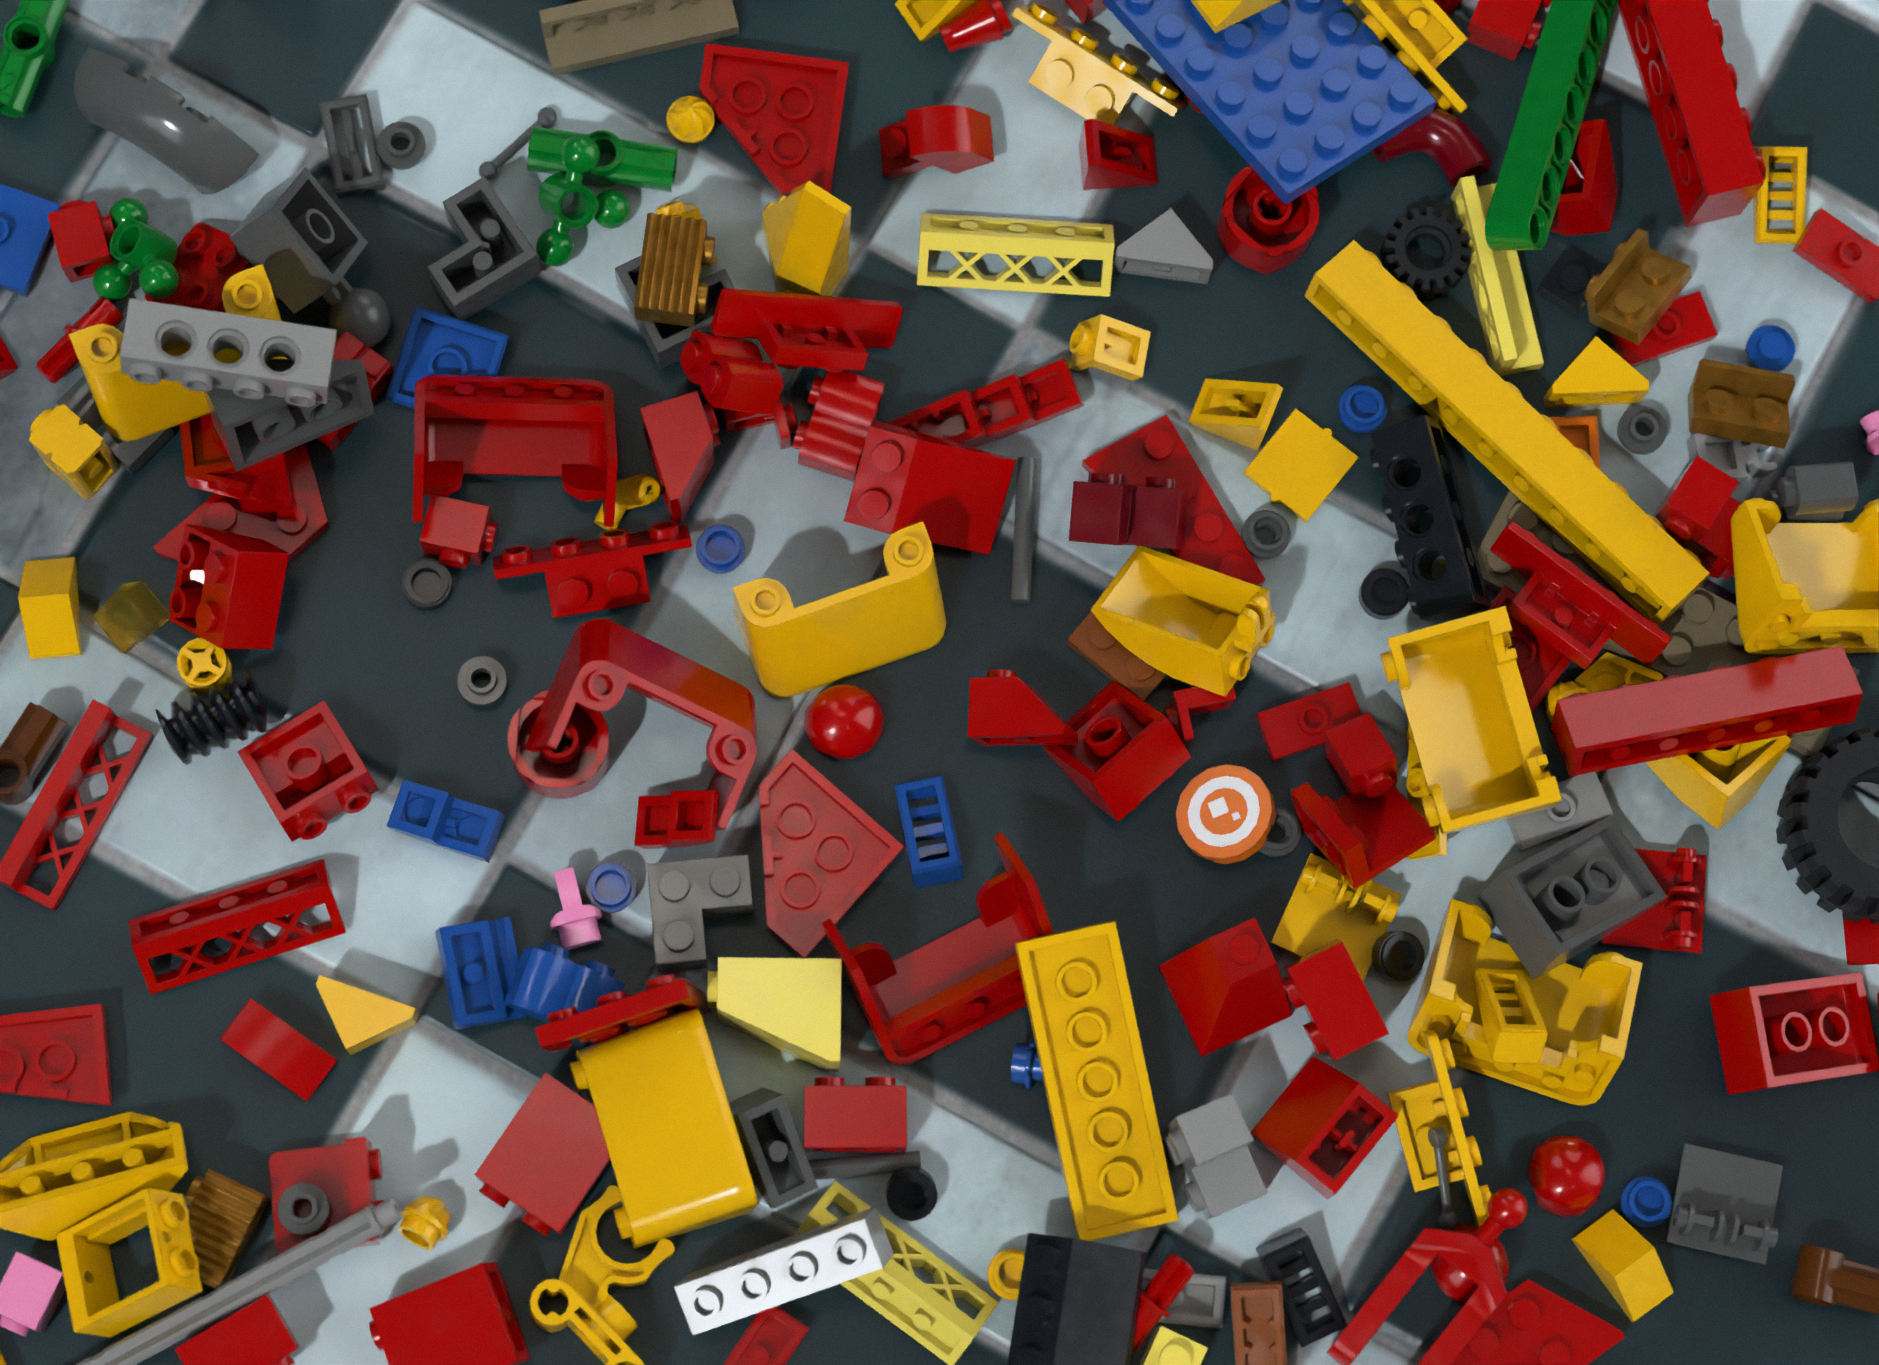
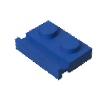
M510 916L492 921L483 920L440 927L435 931L454 1030L499 1023L516 1018L523 1019L528 1016L503 1005L519 963Z

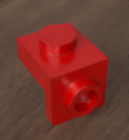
M780 396L772 415L721 409L726 434L774 423L780 449L790 447V433L797 431L792 404L782 405Z
M1189 684L1190 688L1173 692L1169 699L1170 706L1164 707V715L1169 719L1185 746L1190 745L1194 739L1190 716L1231 708L1236 700L1234 686L1226 697Z

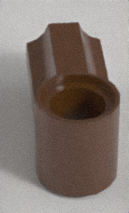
M31 702L28 704L0 747V773L8 768L20 770V776L14 785L0 787V803L18 805L32 795L35 788V778L69 728L65 721L40 705Z
M1800 1245L1790 1296L1824 1306H1835V1304L1879 1316L1878 1268L1845 1260L1846 1256L1830 1249L1812 1245Z

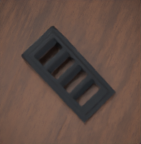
M1302 1228L1294 1229L1256 1248L1269 1281H1282L1284 1313L1301 1347L1348 1326L1312 1242ZM1298 1251L1301 1252V1256L1277 1266L1276 1261ZM1307 1268L1309 1269L1311 1275L1286 1286L1285 1278ZM1318 1288L1319 1295L1296 1306L1294 1305L1293 1298ZM1324 1306L1327 1307L1329 1314L1303 1325L1301 1317Z

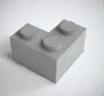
M1233 1093L1175 1117L1166 1127L1168 1136L1163 1138L1165 1148L1174 1166L1182 1164L1190 1181L1184 1185V1190L1195 1213L1203 1211L1206 1220H1209L1268 1193L1247 1146L1253 1139Z

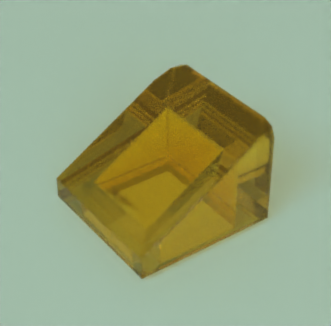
M142 581L122 584L92 617L119 651L125 654L162 627L169 620L170 614L147 585Z

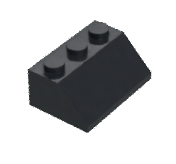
M1028 1233L1007 1365H1130L1146 1252L1075 1238Z

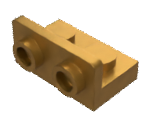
M1638 228L1628 241H1622L1613 254L1612 261L1601 275L1596 274L1590 280L1585 291L1589 323L1639 345L1691 280V266L1649 248L1648 231Z
M1701 359L1688 393L1689 432L1785 449L1790 436L1788 403L1795 386L1794 375Z

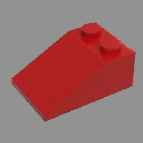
M874 420L868 429L844 521L888 534H893L905 527L924 522L931 543L990 555L1016 459Z
M1862 972L1753 986L1709 995L1728 1095L1879 1071V1058Z

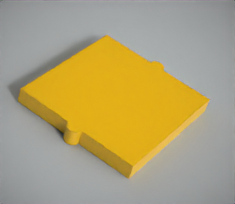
M1295 408L1245 469L1243 475L1270 495V502H1279L1307 523L1359 457L1332 437L1331 429L1325 428L1323 430Z

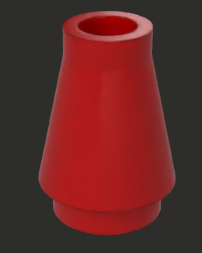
M977 0L951 21L938 27L949 53L959 49L1004 40L1003 34L1013 30L1000 0Z

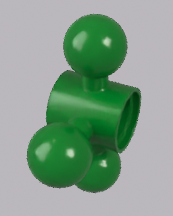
M577 134L564 142L561 149V159L567 168V173H556L549 176L539 189L538 199L540 206L545 212L554 217L552 228L542 232L536 242L538 257L549 266L558 267L565 265L573 257L575 243L572 236L568 233L569 228H582L588 225L594 218L599 225L614 229L622 226L630 216V203L623 193L616 190H605L595 196L589 188L582 184L584 173L593 170L600 159V150L597 143L587 135ZM574 192L572 203L567 208L562 209L564 198Z
M123 198L116 201L109 211L115 230L110 241V252L119 262L103 264L95 271L93 276L95 292L98 296H102L108 301L122 300L131 291V274L138 269L140 270L139 284L147 295L158 299L170 296L179 284V275L173 265L177 255L176 241L172 237L147 225L148 212L140 201L134 198Z

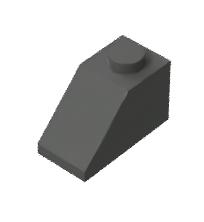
M762 1087L729 1102L752 1181L770 1208L775 1209L818 1188L783 1094Z

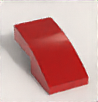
M715 790L671 791L670 795L639 796L634 845L644 849L697 846L715 842L719 792Z
M250 997L219 1037L229 1047L306 1102L337 1062L330 1054Z

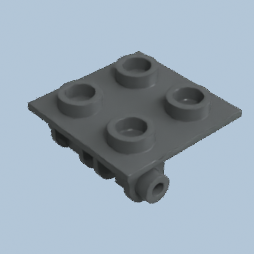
M1684 1143L1666 1243L1766 1265L1769 1247L1774 1248L1778 1239V1228L1773 1227L1783 1165Z

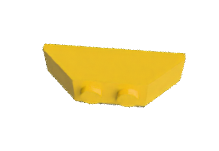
M129 1111L29 1138L0 1161V1228L52 1241L57 1239V1234L146 1188L170 1192L188 1170L181 1124L172 1121L167 1123L152 1116Z

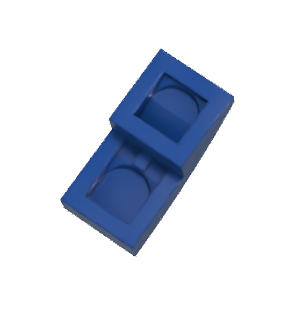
M403 780L387 827L435 846L489 863L505 815L498 810L454 798L448 792Z

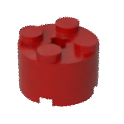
M1250 165L1242 169L1230 182L1218 215L1217 234L1225 250L1238 263L1257 270L1262 274H1271L1295 263L1306 252L1319 223L1320 208L1316 187L1311 188L1285 205ZM1271 213L1276 216V220L1273 218L1268 220L1264 217Z
M549 690L542 691L519 708L511 719L507 742L515 770L527 787L549 798L566 799L589 792L598 785L609 766L611 740L607 723L601 712L590 711L576 704L563 732L568 744L571 746H565L562 753H554L553 750L532 753L524 749L549 692Z

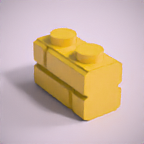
M65 404L57 405L53 410L50 408L44 410L33 421L30 427V443L46 466L63 481L65 480L84 500L92 498L118 471L119 463L104 439L89 425L84 424L81 418Z

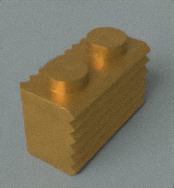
M647 213L634 303L635 320L694 327L696 313H706L709 284L701 283L703 266L712 267L715 251V237L707 236V221L682 216L675 217L673 215L666 216L664 214Z
M211 1169L206 1172L205 1178L195 1177L186 1193L184 1201L186 1205L190 1206L188 1209L189 1226L194 1251L199 1261L200 1280L216 1289L229 1282L270 1198Z

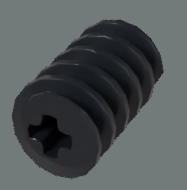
M250 670L246 671V687L242 688L232 677L227 679V695H223L214 685L208 687L209 702L204 703L195 693L190 694V710L185 711L176 701L171 702V718L169 719L157 708L155 709L161 728L172 751L184 764L192 763V747H195L204 757L211 754L210 739H214L223 749L228 748L230 745L229 731H233L240 740H247L248 723H251L260 733L267 731V715L269 713Z

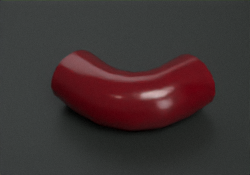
M1434 107L1433 112L1371 150L1374 157L1380 163H1385L1412 152L1424 153L1435 160L1452 187H1456L1459 179L1462 177L1474 175L1475 179H1477L1492 165V160L1481 140L1469 126L1458 117L1437 107Z

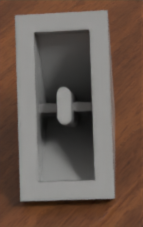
M1170 208L1117 247L1112 272L1207 284L1213 268V259Z

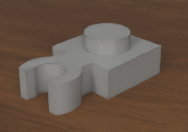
M1700 433L1693 434L1687 440L1690 462L1696 456H1699L1737 480L1739 484L1748 478L1747 473L1756 478H1763L1777 468L1776 462L1764 463L1757 457L1756 452L1767 450L1770 447L1767 445L1756 443L1741 445L1739 440Z

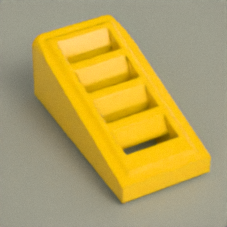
M1759 146L1753 148L1754 152L1761 154L1766 169L1764 183L1753 197L1754 243L1796 244L1805 229L1807 147ZM1769 163H1790V172H1769ZM1768 182H1791V191H1768ZM1768 201H1791V210H1767ZM1767 220H1792V230L1767 229Z
M1475 969L1473 980L1486 1041L1493 1061L1496 1063H1538L1542 1058L1548 1032L1523 970ZM1494 991H1510L1514 993H1495Z

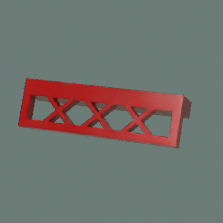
M93 699L0 862V883L56 912L154 735L117 716L111 708ZM114 727L137 738L128 756L108 762L104 744ZM99 754L102 764L92 767ZM121 767L115 779H113L111 770ZM104 772L109 787L104 799L84 806L79 791L84 779ZM74 799L77 808L67 811ZM96 811L89 824L86 814ZM79 816L84 831L81 840L76 845L59 850L54 834L58 825L62 821ZM48 843H50L52 852L42 855ZM72 855L64 868L62 858ZM55 861L59 879L49 896L26 885L35 866Z
M324 859L129 920L131 945L151 995L346 933ZM324 903L331 921L312 927L298 921L305 909ZM264 922H270L281 927L274 939L265 942L249 937L254 926ZM219 937L232 942L227 953L221 956L211 957L200 952L204 943L210 939ZM166 953L184 958L178 969L156 976L150 958Z

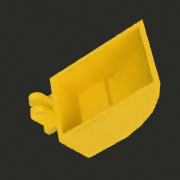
M1137 546L1090 609L1115 639L1148 665L1174 679L1226 697L1237 680L1241 681L1246 677L1251 661L1260 647H1266L1270 643L1274 634L1276 619L1275 612L1271 611L1268 589L1144 546Z

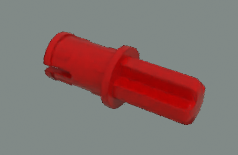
M101 296L72 326L67 324L63 328L66 334L37 362L36 368L48 381L52 383L58 382L78 362L69 337L70 333L98 324H107L115 327L124 317L111 302Z
M1170 1255L1144 1290L1141 1289L1132 1351L1137 1352L1140 1345L1162 1316L1169 1317L1171 1314L1168 1310L1169 1306L1194 1275L1192 1266L1178 1255Z

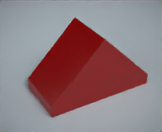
M1092 118L1084 121L1079 142L1083 190L1152 186L1158 183L1154 139L1152 137Z

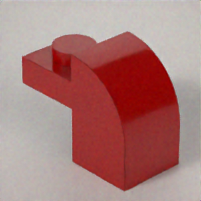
M934 105L906 111V120L879 129L883 175L894 179L931 166L958 174L995 161L990 115L969 107Z

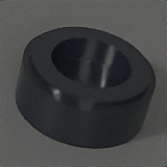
M417 560L409 565L403 574V593L407 601L417 609L424 611L438 609L449 600L452 594L453 583L450 573L442 563L436 560Z
M1388 568L1377 569L1369 573L1359 588L1358 597L1362 609L1369 616L1379 620H1387L1399 615L1408 603L1407 588L1409 586L1406 579L1397 571Z
M1389 931L1382 934L1374 943L1372 963L1376 972L1384 979L1408 981L1414 978L1422 969L1424 949L1415 935L1405 931Z
M914 1166L904 1167L897 1170L889 1178L886 1185L887 1203L890 1210L899 1218L909 1221L922 1219L929 1215L936 1205L938 1196L936 1184L932 1176L924 1169Z

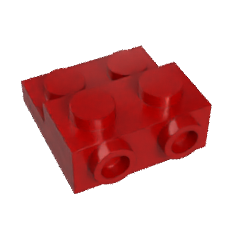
M325 700L237 751L292 842L300 837L304 840L318 837L326 830L328 820L343 811L352 814L363 810L370 803L371 795L379 790Z

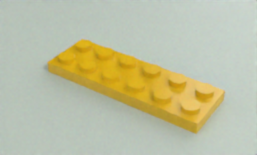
M1108 921L1014 942L1076 1238L1092 1241L1179 1221L1116 922Z

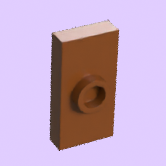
M1282 1281L1231 1283L1235 1365H1288Z

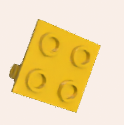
M1310 853L1271 943L1302 957L1336 939L1341 940L1364 982L1372 964L1374 943L1386 932L1389 923L1393 921L1399 908L1398 902L1402 894L1371 880L1354 889L1330 861Z

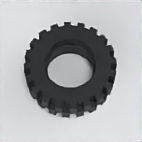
M1868 727L1854 730L1846 737L1840 736L1801 764V769L1791 776L1785 786L1788 791L1787 796L1779 802L1777 815L1784 818V822L1776 828L1777 843L1787 844L1789 853L1781 857L1787 871L1793 868L1797 869L1802 879L1796 885L1805 895L1814 891L1820 896V899L1817 901L1819 907L1829 913L1838 908L1843 911V919L1859 922L1869 918L1872 924H1879V868L1866 864L1850 851L1840 834L1837 821L1840 797L1849 787L1860 782L1879 784V730L1873 733Z

